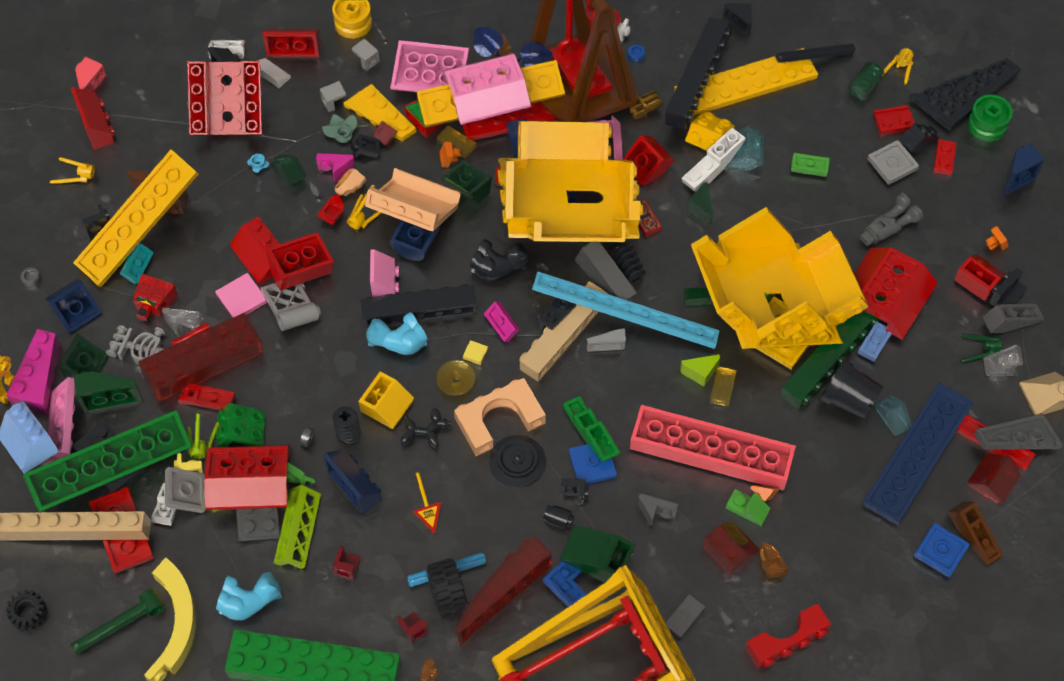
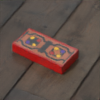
M645 199L641 200L640 204L643 205V214L640 215L638 226L644 236L647 237L661 231L662 226Z

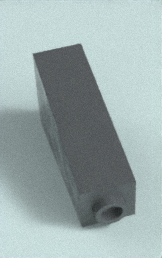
M590 242L584 246L575 258L577 264L599 288L609 295L633 302V297L637 292L601 243Z

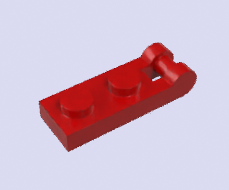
M184 383L182 386L183 392L182 395H179L178 403L222 410L228 403L233 404L236 395L232 391Z

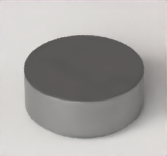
M35 268L23 270L20 276L23 284L27 287H34L41 280L40 273Z
M306 427L300 439L301 446L308 447L314 435L312 428Z

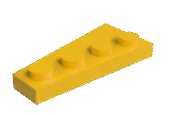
M372 84L344 102L345 108L352 109L357 115L367 118L375 126H379L383 121L398 131L395 138L402 142L416 133V128Z

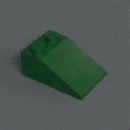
M82 372L74 375L76 397L84 413L143 402L137 384L133 380L98 372Z

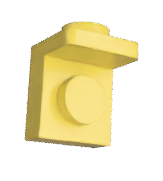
M177 453V460H174V468L205 474L202 461L189 460L185 462L182 453Z

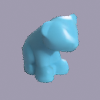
M411 312L403 317L404 323L396 330H391L378 318L372 319L366 332L369 346H383L402 355H412L427 345V336Z
M272 572L262 573L253 590L242 589L237 579L228 575L219 595L216 610L219 611V614L236 621L245 620L261 610L266 604L282 598L281 586L274 578Z

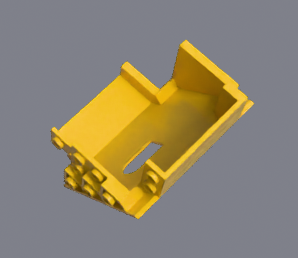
M518 121V158L498 159L501 170L497 171L500 186H503V190H500L501 203L505 206V210H502L503 223H507L509 238H529L532 241L625 242V239H639L638 225L640 215L643 214V205L640 204L639 200H636L640 190L639 184L634 180L637 175V168L633 161L608 159V156L611 155V146L608 145V138H611L609 123ZM566 191H595L603 196V201L600 203H568Z
M767 207L718 235L719 240L717 244L708 235L691 244L716 312L736 331L742 349L843 344L836 325L845 322L850 317L861 313L869 307L842 246L831 231L801 248L799 243L794 242L791 233ZM780 293L788 312L775 318L764 294Z

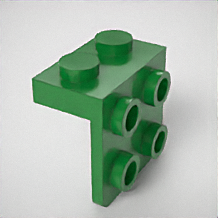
M228 403L218 412L217 422H219V429L216 433L218 446H229L232 442L247 445L264 444L265 412L263 410Z

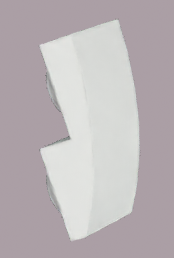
M163 483L157 496L158 503L151 519L152 523L171 526L177 509L165 507V483Z

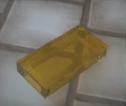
M447 126L437 137V141L441 144L452 142V148L460 149V154L465 159L477 147L474 141L471 139L467 140L466 136L450 126Z
M718 366L710 403L729 407L737 370Z

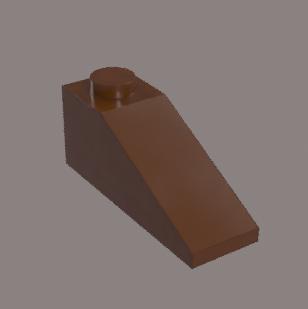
M963 501L948 511L956 529L970 543L972 549L985 565L991 564L1003 555L975 502Z

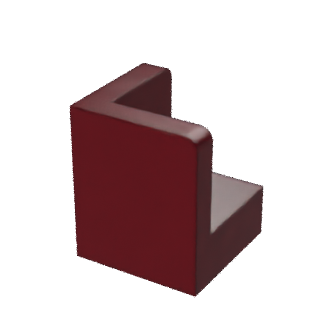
M339 546L332 567L334 575L354 580L361 560L360 556L346 553L344 547Z
M415 612L404 619L401 616L397 617L399 627L411 643L429 632L425 620L420 619Z

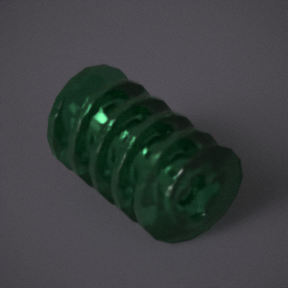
M867 62L849 84L848 88L851 95L857 100L865 101L871 91L874 90V87L881 81L884 75L882 67L875 62Z

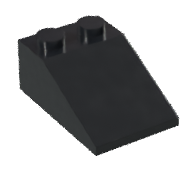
M103 420L75 442L72 447L77 452L117 434ZM141 468L104 485L112 493L116 492L145 468Z

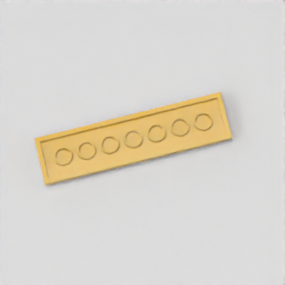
M774 56L711 75L709 85L705 86L704 96L699 99L698 110H694V116L702 112L712 111L817 79L818 73L810 59L777 63Z
M556 60L520 68L525 80L530 104L565 96ZM501 72V73H498V74H499V75H504V74H506V73H505V72ZM465 81L463 83L469 84L471 83V81ZM449 84L416 92L425 127L459 120Z
M170 150L73 263L95 284L102 287L199 173L173 150Z

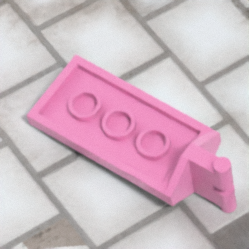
M66 378L51 392L48 435L59 452L42 462L40 467L71 454L70 450L73 444L71 432L74 428L72 417L75 411L74 397L76 395L74 378Z

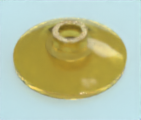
M452 360L444 363L439 368L436 380L439 388L444 393L458 396L467 393L473 387L475 373L468 363Z

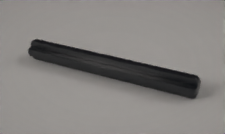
M854 44L778 52L775 59L777 63L849 55L854 54L856 47Z

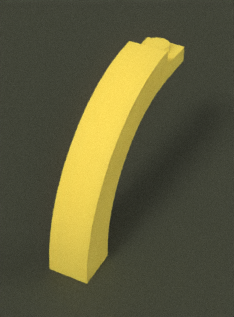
M167 558L158 565L152 574L155 580L169 592L175 610L174 630L162 655L144 674L147 681H163L168 670L174 675L177 673L189 654L196 630V610L192 594L180 571Z

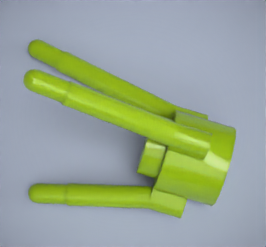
M199 413L196 414L194 441L192 439L191 427H187L188 439L192 446L189 448L188 454L193 459L206 458L207 448L212 446L219 428V422H216L207 445L205 441L199 440Z

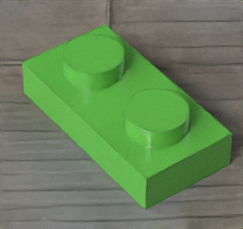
M793 153L791 172L827 177L830 158Z

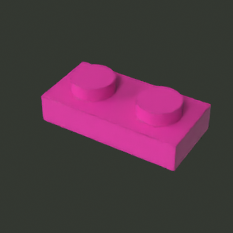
M494 301L484 313L504 342H509L520 330L500 301Z

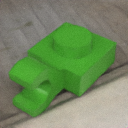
M288 462V482L298 483L299 486H305L306 482L311 485L315 483L313 478L305 476L304 472Z

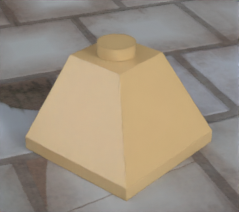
M1052 372L1019 383L1035 416L1064 409V376Z

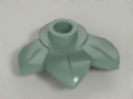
M334 114L330 120V125L323 126L322 130L327 137L335 138L340 143H346L352 139V132L357 128V120L354 115L344 120Z

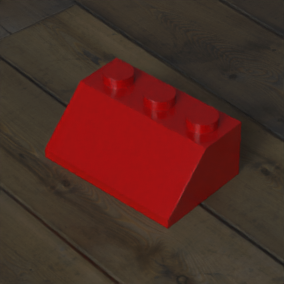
M274 28L263 31L262 35L267 56L319 57L321 39L319 29Z
M75 87L71 88L93 149L96 150L113 144L112 136L115 135L112 125L108 126L107 124L110 122L107 111H102L105 108L102 98L98 99L96 93Z
M258 216L244 224L229 245L259 285L272 278L266 248L279 245L280 243Z
M318 232L266 248L271 274L280 291L331 274L334 260Z

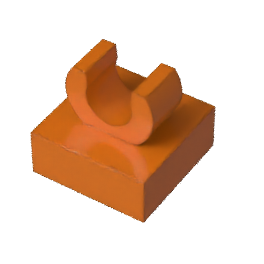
M444 142L439 152L441 167H449L451 162L458 161L457 156H461L460 149L452 148V142Z
M998 226L991 229L992 237L986 240L990 250L995 249L997 246L1002 251L1008 248V241Z

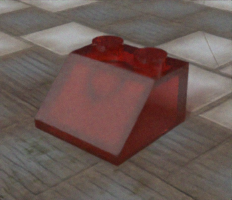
M733 521L721 524L704 537L702 546L729 575H732L760 551L754 542Z

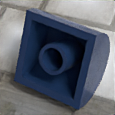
M401 220L390 240V244L401 256L413 261H421L436 237L440 225L432 232Z

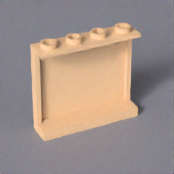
M394 168L392 179L379 190L372 187L368 189L365 206L433 232L458 209L461 192Z

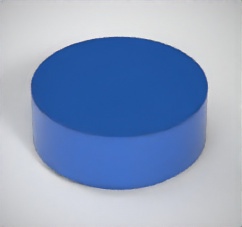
M638 44L630 46L628 58L633 62L642 61L645 58L644 47Z

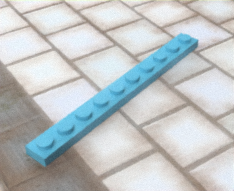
M537 272L532 288L534 291L715 349L719 330Z

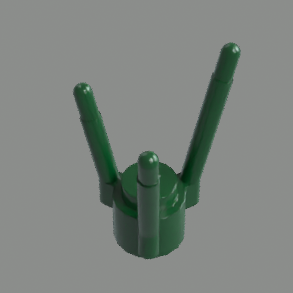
M962 334L963 338L983 341V348L988 351L964 358L962 362L995 356L996 352H1001L1002 350L1001 337Z

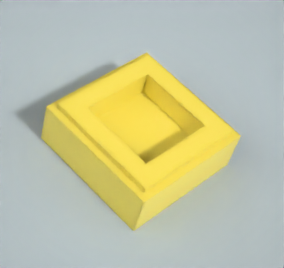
M470 340L463 359L481 365L488 351V346Z

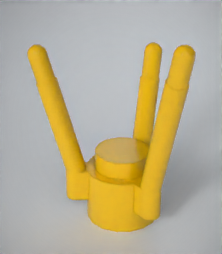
M907 48L902 49L899 55L894 57L876 79L879 80L897 62V68L907 66L904 84H907L913 65V52Z
M59 157L60 161L78 166L77 175H80V178L51 180L50 184L87 183L88 179H93L95 166Z
M367 193L364 198L362 194L359 196L347 220V223L356 230H359L360 227L365 229L368 223L382 213L377 211L365 221L366 216L361 210L366 203Z

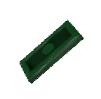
M707 287L683 289L685 306L714 305Z

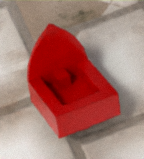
M340 195L331 196L319 210L317 217L334 225L344 211V203Z

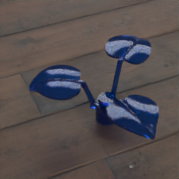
M489 27L476 28L473 39L474 49L482 57H490L494 52L497 57H500L501 55L497 49L503 46V38L495 29ZM530 41L522 46L520 50L522 58L517 59L518 63L523 61V67L549 62L552 52L541 43Z

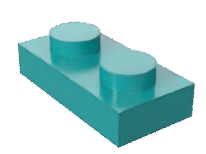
M139 243L127 258L120 275L133 284H137L154 252Z

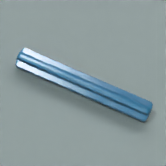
M483 552L455 560V563L460 572L485 564L486 557ZM426 570L407 576L410 587L429 582Z

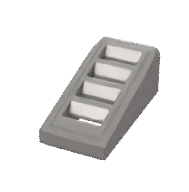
M625 328L588 338L587 351L624 350L626 343Z

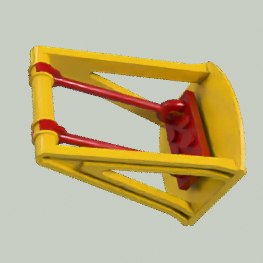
M626 565L618 568L606 583L492 658V662L499 675V681H523L528 676L611 629L632 622L630 628L633 634L642 641L640 647L645 656H648L654 665L645 669L640 676L631 681H696L645 583ZM626 586L627 590L620 596L589 610L590 608L600 603L601 601H603L604 599H606L622 587ZM622 609L610 621L520 672L514 669L511 662Z

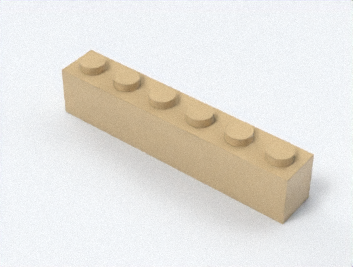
M590 281L584 286L608 294ZM576 304V307L553 330L546 327L543 335L539 339L534 340L531 349L521 355L519 359L520 370L539 382L599 311Z

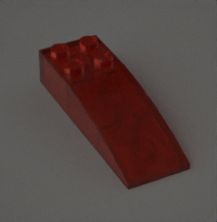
M535 536L530 540L526 539L523 541L520 549L515 553H509L504 562L476 593L455 629L456 643L459 647L551 568V552Z

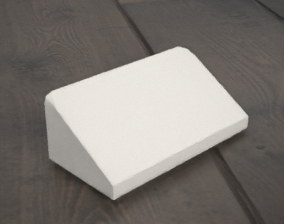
M211 40L208 48H227L233 54L236 53L239 59H244L246 42L244 40Z
M266 58L258 60L261 61V76L277 88H280L291 78L289 74Z

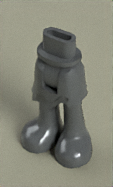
M900 193L895 198V206L887 213L873 219L863 230L864 232L859 235V238L866 246L872 243L877 244L878 241L901 231V227L922 220L923 213L917 205L910 207L909 197L905 193ZM906 212V213H905L902 217H900L899 219H897V220L894 219L895 217L899 216L900 214Z

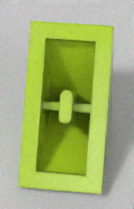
M720 355L682 360L680 372L700 385L705 386L719 366Z

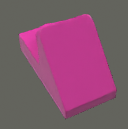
M317 153L318 170H333L334 182L341 179L350 168H355L353 155Z

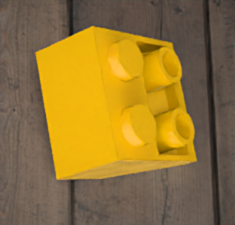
M380 371L359 400L360 412L394 429L414 401V397L396 379Z

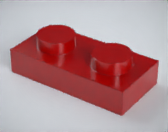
M938 139L933 173L952 175L956 142Z

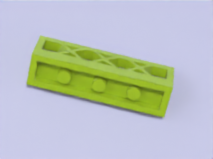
M303 485L290 489L274 564L279 566L290 564L300 569L305 568L321 493ZM307 494L314 497L311 506L306 501ZM304 512H306L309 518L306 525L301 518ZM300 530H302L305 537L303 543H300L297 537ZM296 549L300 553V561L292 559Z

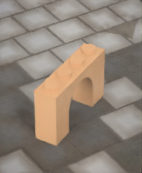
M524 378L513 380L509 385L503 388H496L490 394L479 396L473 402L462 404L454 410L455 420L475 456L493 449V439L485 427L483 419L490 410L496 407H508L517 412L528 432L546 424V415Z

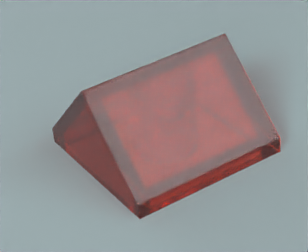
M987 453L966 484L1001 506L1021 477V473L1009 456Z

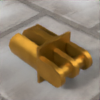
M656 90L641 97L637 94L636 105L629 107V111L634 114V119H639L643 116L647 117V113L663 106L664 103L659 98Z

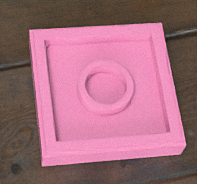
M248 273L215 291L217 297L234 321L239 320L267 303L260 289Z

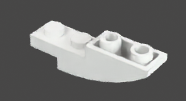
M731 128L707 150V155L682 177V182L694 192L705 183L709 184L732 160L746 138L734 128Z

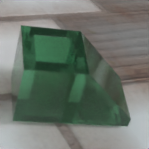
M280 154L274 158V162L270 163L286 184L293 185L307 176L295 156Z

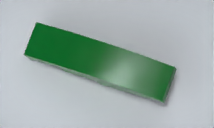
M580 396L563 403L562 407L569 419L602 462L620 455V451L601 421L598 422L591 408L588 409Z

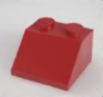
M640 135L623 157V160L633 161L634 165H636L637 175L635 179L643 187L663 175L674 162V158L654 137Z

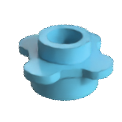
M254 154L247 161L255 173L269 166V162L265 161L262 154Z

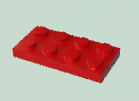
M128 487L89 502L93 512H137ZM103 540L115 574L154 559L148 540Z

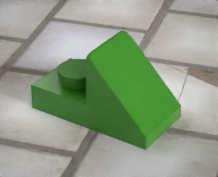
M736 489L726 504V509L760 526L763 525L771 509L757 493L754 492L752 497Z

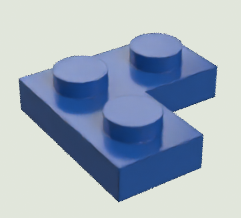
M563 561L542 580L567 607H570L587 595L573 581L583 571Z

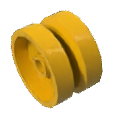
M336 0L334 2L332 11L335 29L341 36L355 39L366 35L371 30L372 17L368 0Z

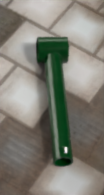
M153 588L143 592L139 596L140 603L71 643L70 645L75 654H79L146 613L149 616L161 613L165 609V605L156 589Z

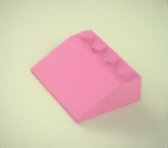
M399 40L391 90L417 92L447 85L443 71L468 65L470 61L469 48Z

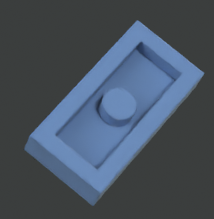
M877 322L859 348L858 354L875 362L892 333L886 332L887 327Z

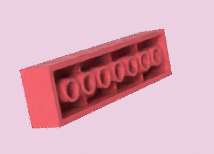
M644 405L640 407L630 442L631 450L757 484L779 488L783 491L796 447L795 445Z

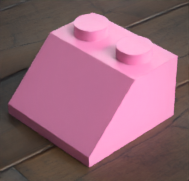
M371 249L370 285L372 297H381L387 294L396 295V293H399V282H396V277H399V266L395 265L394 258Z

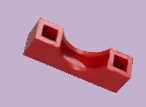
M818 603L800 612L797 619L798 631L793 636L779 639L763 632L746 642L745 650L757 669L763 666L768 668L776 662V659L780 657L784 659L790 656L794 649L798 647L803 649L811 643V640L816 637L821 639L829 633L831 623Z

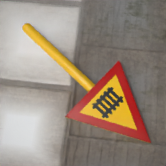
M417 472L416 477L425 507L413 512L435 534L441 502L433 505L428 504L420 473Z

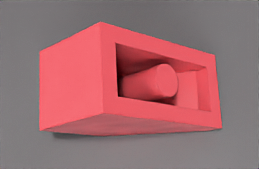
M87 57L75 69L79 88L92 92L96 90L107 76L102 64Z

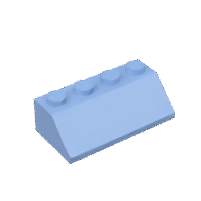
M23 401L13 405L5 412L0 427V441L23 474L59 452L48 433Z

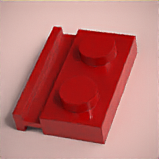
M909 105L879 109L873 112L880 135L908 131L915 123L909 111Z

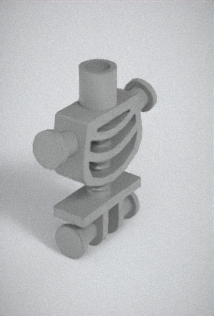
M118 325V331L113 335L115 341H110V348L106 350L108 356L115 358L118 355L119 359L123 360L128 348L131 349L132 359L139 365L136 371L141 374L148 373L147 366H153L156 358L167 361L170 357V350L162 348L163 344L160 338L166 333L159 327L155 328L154 334L143 332L132 342L135 335L133 328L127 329L124 326Z

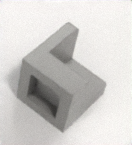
M366 39L352 47V51L361 58L362 68L366 71L380 62L379 51Z
M339 81L320 88L321 100L328 112L335 110L334 101L346 96V92Z

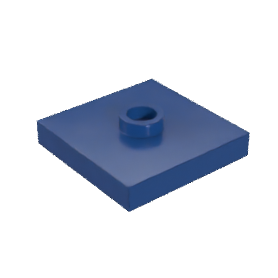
M588 444L569 448L568 452L576 479L585 480V485L617 478L612 458L602 462Z
M934 522L914 557L950 578L970 543Z

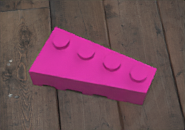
M37 329L6 395L12 406L23 401L29 410L46 415L49 414V401L61 345L55 333Z

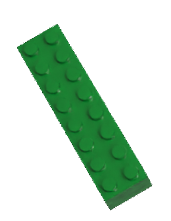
M175 410L27 472L22 477L37 511L41 512L192 446Z
M234 629L225 671L229 678L248 681H398L401 658L400 654Z

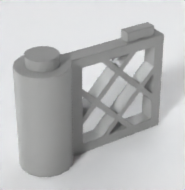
M276 283L261 287V293L273 311L281 331L319 320L321 315L320 308L309 300L304 291L305 285L303 283L296 285L295 291L288 289L280 291ZM270 291L279 292L277 297L268 294ZM282 294L291 296L290 300L282 299L280 297ZM297 297L303 299L304 302L296 303L293 300ZM277 303L287 305L286 308L279 310L276 307Z

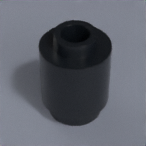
M548 505L543 520L547 521L549 525L566 530L567 527L571 528L574 516L571 510L556 505Z

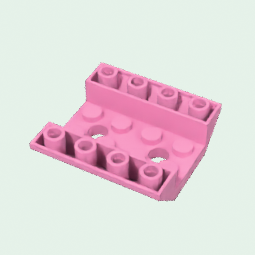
M508 54L443 71L446 84H449L461 125L531 107L525 80L515 54ZM505 72L506 74L499 75L498 73ZM471 81L469 84H464L463 82Z

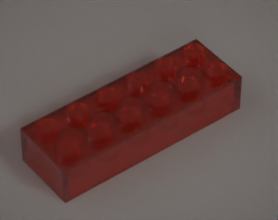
M242 313L138 362L141 374L156 400L160 402L185 390L186 387L192 384L203 382L262 354L263 347L261 339L245 313Z

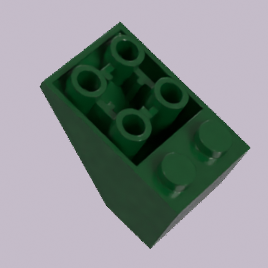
M575 525L559 560L606 583L618 568L627 566L636 544L618 535Z

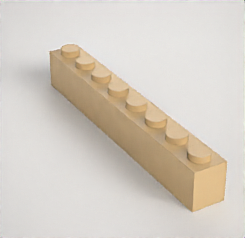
M145 512L0 513V541L149 540L152 520Z

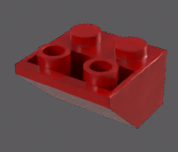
M975 254L962 264L954 280L986 301L992 295L991 291L998 283L1001 284L1006 274Z

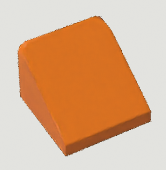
M763 485L751 486V490L757 493L764 501L772 500L780 490L779 488Z

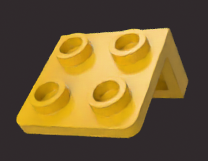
M702 112L692 121L685 141L707 151L735 126L729 120L715 117L711 112Z

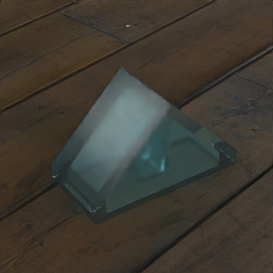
M888 396L873 405L895 436L911 428L912 424L905 402L893 396Z

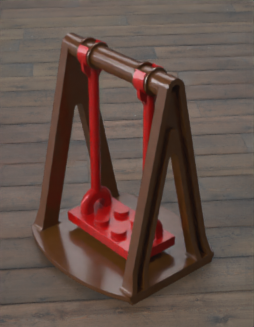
M540 0L531 41L527 51L523 54V66L527 67L554 60L557 61L565 96L539 102L562 122H589L636 105L637 86L633 74L625 62L613 8L607 0H585L587 9L592 12L591 31L583 0H566V38L547 46L544 45L556 0ZM573 23H574L575 31H576V35H575L574 37H573Z

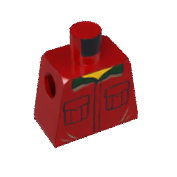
M142 274L133 298L134 304L139 310L136 316L143 321H147L150 314L162 316L178 294L175 284Z

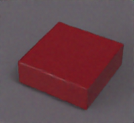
M382 121L372 136L380 139V142L384 145L389 146L398 131Z

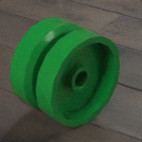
M985 95L977 99L968 119L970 132L976 138L983 141L991 142L1002 138L1012 119L1013 110L1010 103L998 95Z

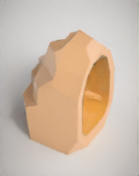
M350 168L335 186V192L344 196L355 193L357 189L363 186L366 178L356 169Z

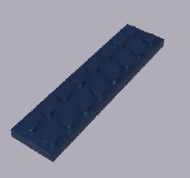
M939 383L862 505L898 526L974 402Z

